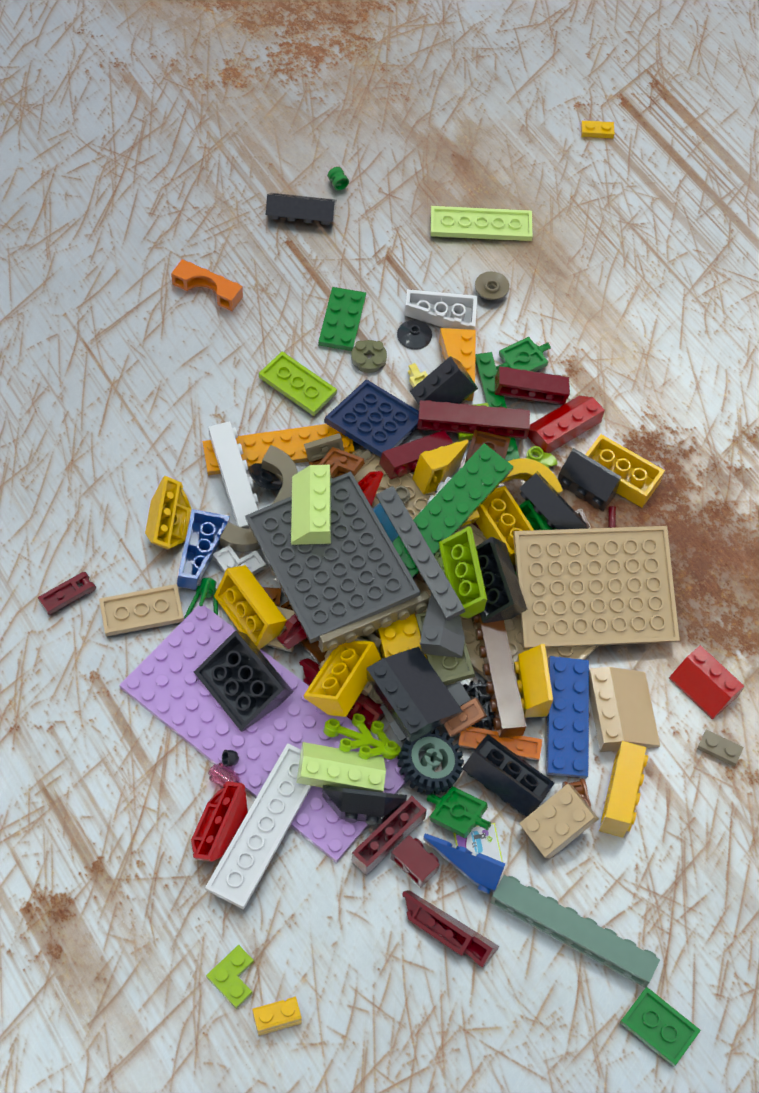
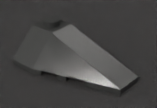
M431 593L420 640L421 650L423 654L462 658L465 636L461 616L458 615L447 621Z

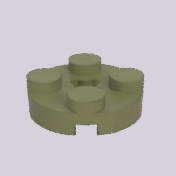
M360 340L355 343L352 349L351 361L360 371L374 373L379 371V368L385 366L387 351L381 341ZM371 354L373 356H371V358L368 359L365 355Z

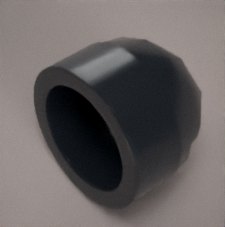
M224 750L222 753L223 765L225 767L235 766L239 761L238 753L234 750Z

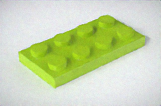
M283 351L258 373L260 379L313 416L337 394L335 387Z

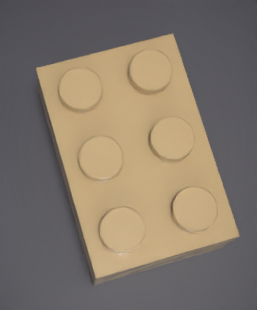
M567 784L519 824L543 856L551 859L598 821L599 818L574 786Z

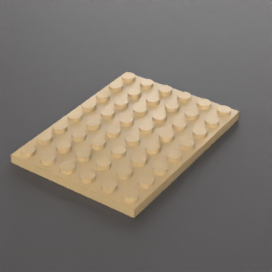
M667 526L513 532L517 580L527 610L520 614L523 649L533 648L540 644H545V648L680 641Z

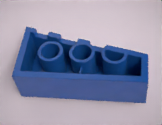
M192 509L177 578L178 587L197 589L213 558V554L220 544V536L228 524L230 516Z

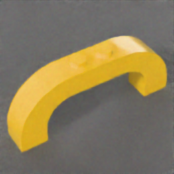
M526 458L507 461L514 467L501 483L514 479L527 481L538 471L559 494L563 491L557 477L542 463ZM477 509L461 527L474 523L480 517Z

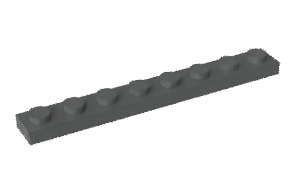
M394 486L376 494L378 501L447 621L464 613L465 608Z

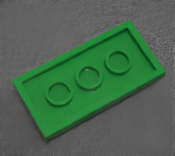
M332 287L318 346L352 351L362 317L366 292Z

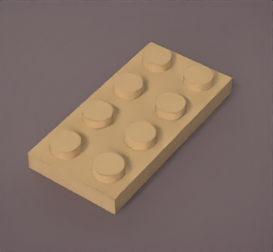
M177 584L99 598L106 637L179 623L184 620Z

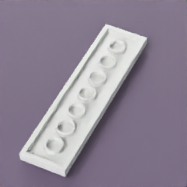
M287 743L205 887L206 891L243 910L312 787L296 783L301 749Z

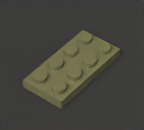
M426 612L416 614L421 635ZM466 643L464 644L462 658L427 654L429 663L444 685L475 677Z

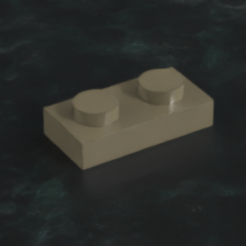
M340 433L304 444L309 462L324 458L332 447L345 451Z
M706 729L697 749L735 767L744 747Z

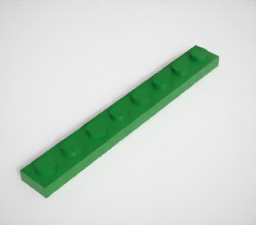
M492 352L475 354V364L485 403H488L489 407L507 408L504 396L495 395V375L497 369ZM515 438L510 439L505 458L506 461L520 459Z

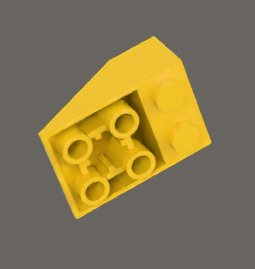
M468 440L441 446L420 454L412 479L423 495L437 491L440 482H445L447 477H451L460 467L469 442Z

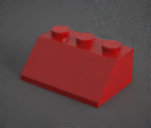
M701 645L691 652L669 677L712 720L731 704L744 688V685Z

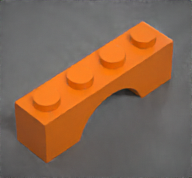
M182 259L171 273L173 285L186 291L195 287L210 288L217 295V305L232 312L243 298V287L240 284L232 282L221 275L214 274L208 269L201 268L192 262Z

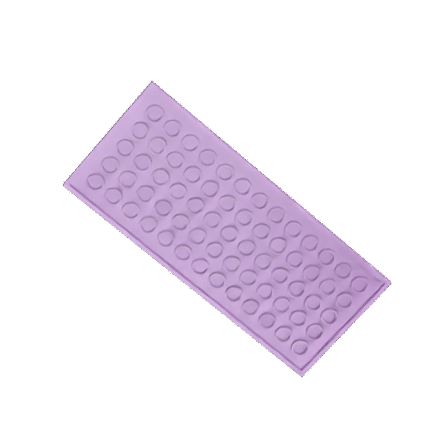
M198 605L119 685L121 690L237 783H243L245 790L255 798L258 796L287 743L299 749L302 747V742L339 748L341 739L355 740L339 734L337 737L326 736L323 732L324 725L331 718L337 719L340 725L356 732H359V730L352 724L349 718L328 715L307 701L303 695L309 686L262 649H260L262 654L294 692L280 706L241 732L194 673L236 629L205 605ZM360 748L352 749L350 751L359 752ZM224 750H234L238 753L239 761L235 766L225 767L223 765L222 753ZM397 757L395 759L384 758L386 775L383 793L397 794L406 783L403 780L406 775H400L399 773L402 767L397 766L400 760ZM312 786L290 826L337 863L367 829L369 824L363 821L350 823L340 819L322 797V788Z

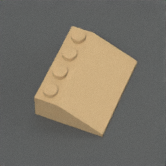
M615 667L590 668L589 696L600 752L618 751L622 741L647 748L660 747L645 672Z

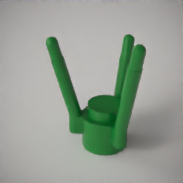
M203 578L201 580V584L197 587L196 594L184 619L192 612L199 595H201L199 606H203L205 598L213 596L214 613L218 615V601L214 597L217 590V582L214 579Z

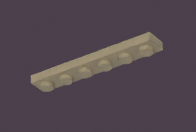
M423 592L420 596L379 614L321 635L319 638V648L322 652L332 651L339 645L351 643L362 635H370L376 629L386 628L398 620H405L416 612L421 613L428 608L430 597L427 592Z

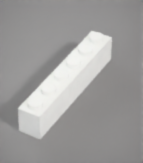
M230 421L209 426V437L236 524L241 528L249 529L250 527L245 519V515L257 511L259 501L257 494L252 493L251 488L254 487L251 476L247 477L246 474L248 466L246 460L241 458L243 450L241 444H237L235 439L238 438L236 428H232Z

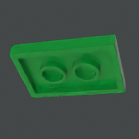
M648 987L644 989L620 1021V1024L673 1067L676 1066L701 1031Z

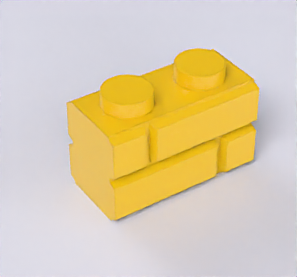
M296 996L288 998L286 1001L281 1000L252 1009L258 1036L302 1024Z

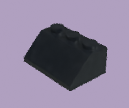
M450 356L412 388L410 392L418 405L420 400L461 404L478 387L462 363Z
M575 448L570 452L558 475V481L563 489L569 490L578 498L587 501L594 508L600 509L603 512L614 499L621 480V476Z

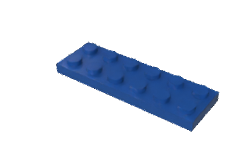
M550 656L548 658V668L553 702L547 716L546 775L586 779L589 770V660Z

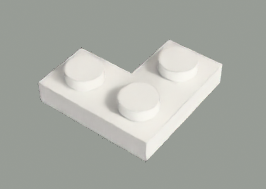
M229 545L213 554L214 560L223 573H225L227 568L246 565L251 573L255 575L266 568V563L256 550L241 559L238 558Z

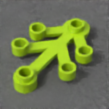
M354 714L352 724L357 727L359 732L341 726L340 722L334 718L325 722L323 732L326 736L337 737L339 734L355 739L354 741L348 738L341 739L339 749L343 752L360 748L358 755L362 759H369L378 755H382L386 759H395L401 751L400 746L395 741L388 739L383 731L384 724L380 721L372 723L371 731L377 735L379 740L374 739L364 724L365 717L362 714Z

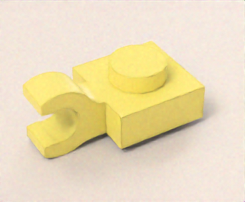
M415 363L408 366L410 369L407 371L410 376L409 382L414 388L428 374L426 371L420 373Z

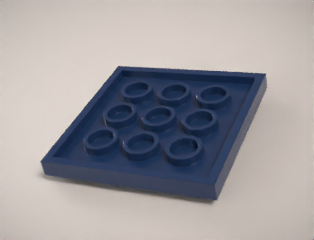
M366 379L325 417L324 423L381 458L383 451L399 446L417 428L418 410Z

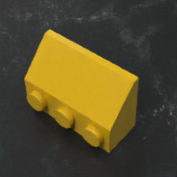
M540 644L518 654L517 661L514 662L515 674H518L517 684L525 718L548 716L553 702L545 644Z

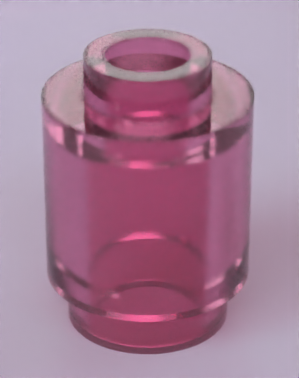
M223 763L214 764L208 772L210 775L209 780L220 788H223L227 781L239 783L238 781L240 780L237 773L225 767Z

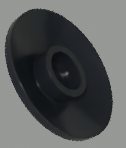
M409 320L399 326L397 338L406 348L422 349L431 342L432 331L422 321Z
M261 463L251 465L249 474L260 487L274 491L282 488L280 479L274 473L263 469Z

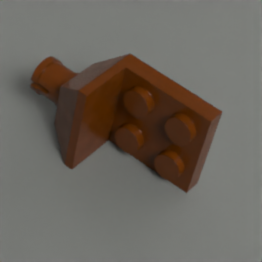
M475 430L465 463L484 443L505 459L511 438Z

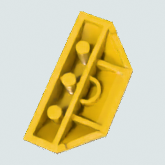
M167 476L162 478L151 499L145 534L151 543L165 549H171L184 543L186 540L191 506L182 489V482Z

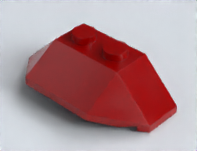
M227 781L223 788L216 792L207 802L191 839L193 858L196 860L212 862L223 857L248 813L246 791L243 783Z

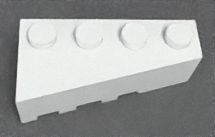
M407 289L405 316L443 328L475 330L477 296Z

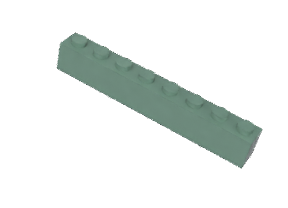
M503 875L490 901L491 904L644 988L650 983L660 962V959L652 951L638 948L633 941L616 936L617 934L611 929H603L593 919L581 917L576 910L559 905L558 901L552 897L547 896L546 898L539 894L537 889L531 886H524L513 876Z

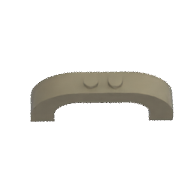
M270 445L262 459V468L274 473L282 483V488L274 501L276 503L292 496V476L297 474L298 470L289 455L281 449ZM228 522L220 536V545L223 547L229 545L233 551L251 552L261 549L250 528H241Z

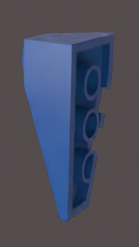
M424 834L423 840L474 885L478 886L477 890L489 894L490 891L495 892L505 863L481 853L474 856L465 847L457 846L454 848L452 847L453 844L446 840Z

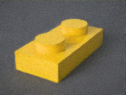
M582 120L581 137L614 139V122Z

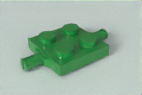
M527 337L499 350V356L504 361L499 366L536 372L548 366V360L543 355V352L551 349V346L548 342L538 346L530 337Z
M452 786L447 794L441 798L432 793L427 797L428 802L436 805L435 810L429 816L430 821L465 839L477 825L486 830H489L491 822L482 818V815L488 808L487 802Z

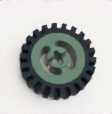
M435 729L433 733L430 731L411 743L406 739L397 759H400L397 766L402 767L399 773L400 775H406L403 780L406 783L410 780L412 782L410 785L412 789L418 786L417 792L422 793L425 789L428 795L433 791L434 795L441 791L443 793L448 788L450 789L463 771L464 760L461 759L463 753L462 751L457 752L460 746L458 743L453 746L454 739L451 737L447 740V733L443 732L440 736V730ZM426 751L421 761H419V752ZM442 762V770L434 772Z

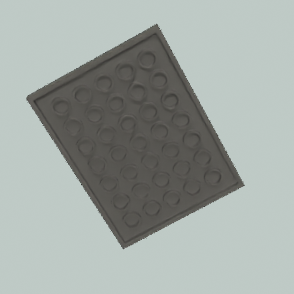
M351 472L331 480V544L291 545L292 496L245 515V519L310 643L318 641L321 635L374 616L420 596V590Z

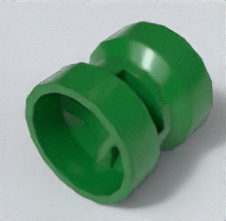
M334 167L328 172L327 177L332 182L335 190H343L348 186L349 179L344 175L341 167Z

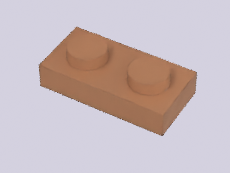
M477 698L462 705L460 708L463 712L444 723L451 737L487 717Z

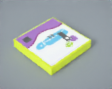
M491 823L489 830L480 826L474 827L466 839L453 833L456 847H465L474 856L481 853L503 862L495 823Z

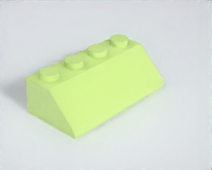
M310 465L292 476L291 545L331 544L330 465Z
M302 742L296 783L323 788V785L383 792L386 775L384 757L373 756L369 759H362L358 755L359 752H343L339 748Z

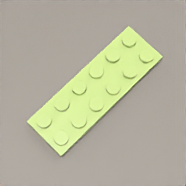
M431 206L430 236L532 241V211Z

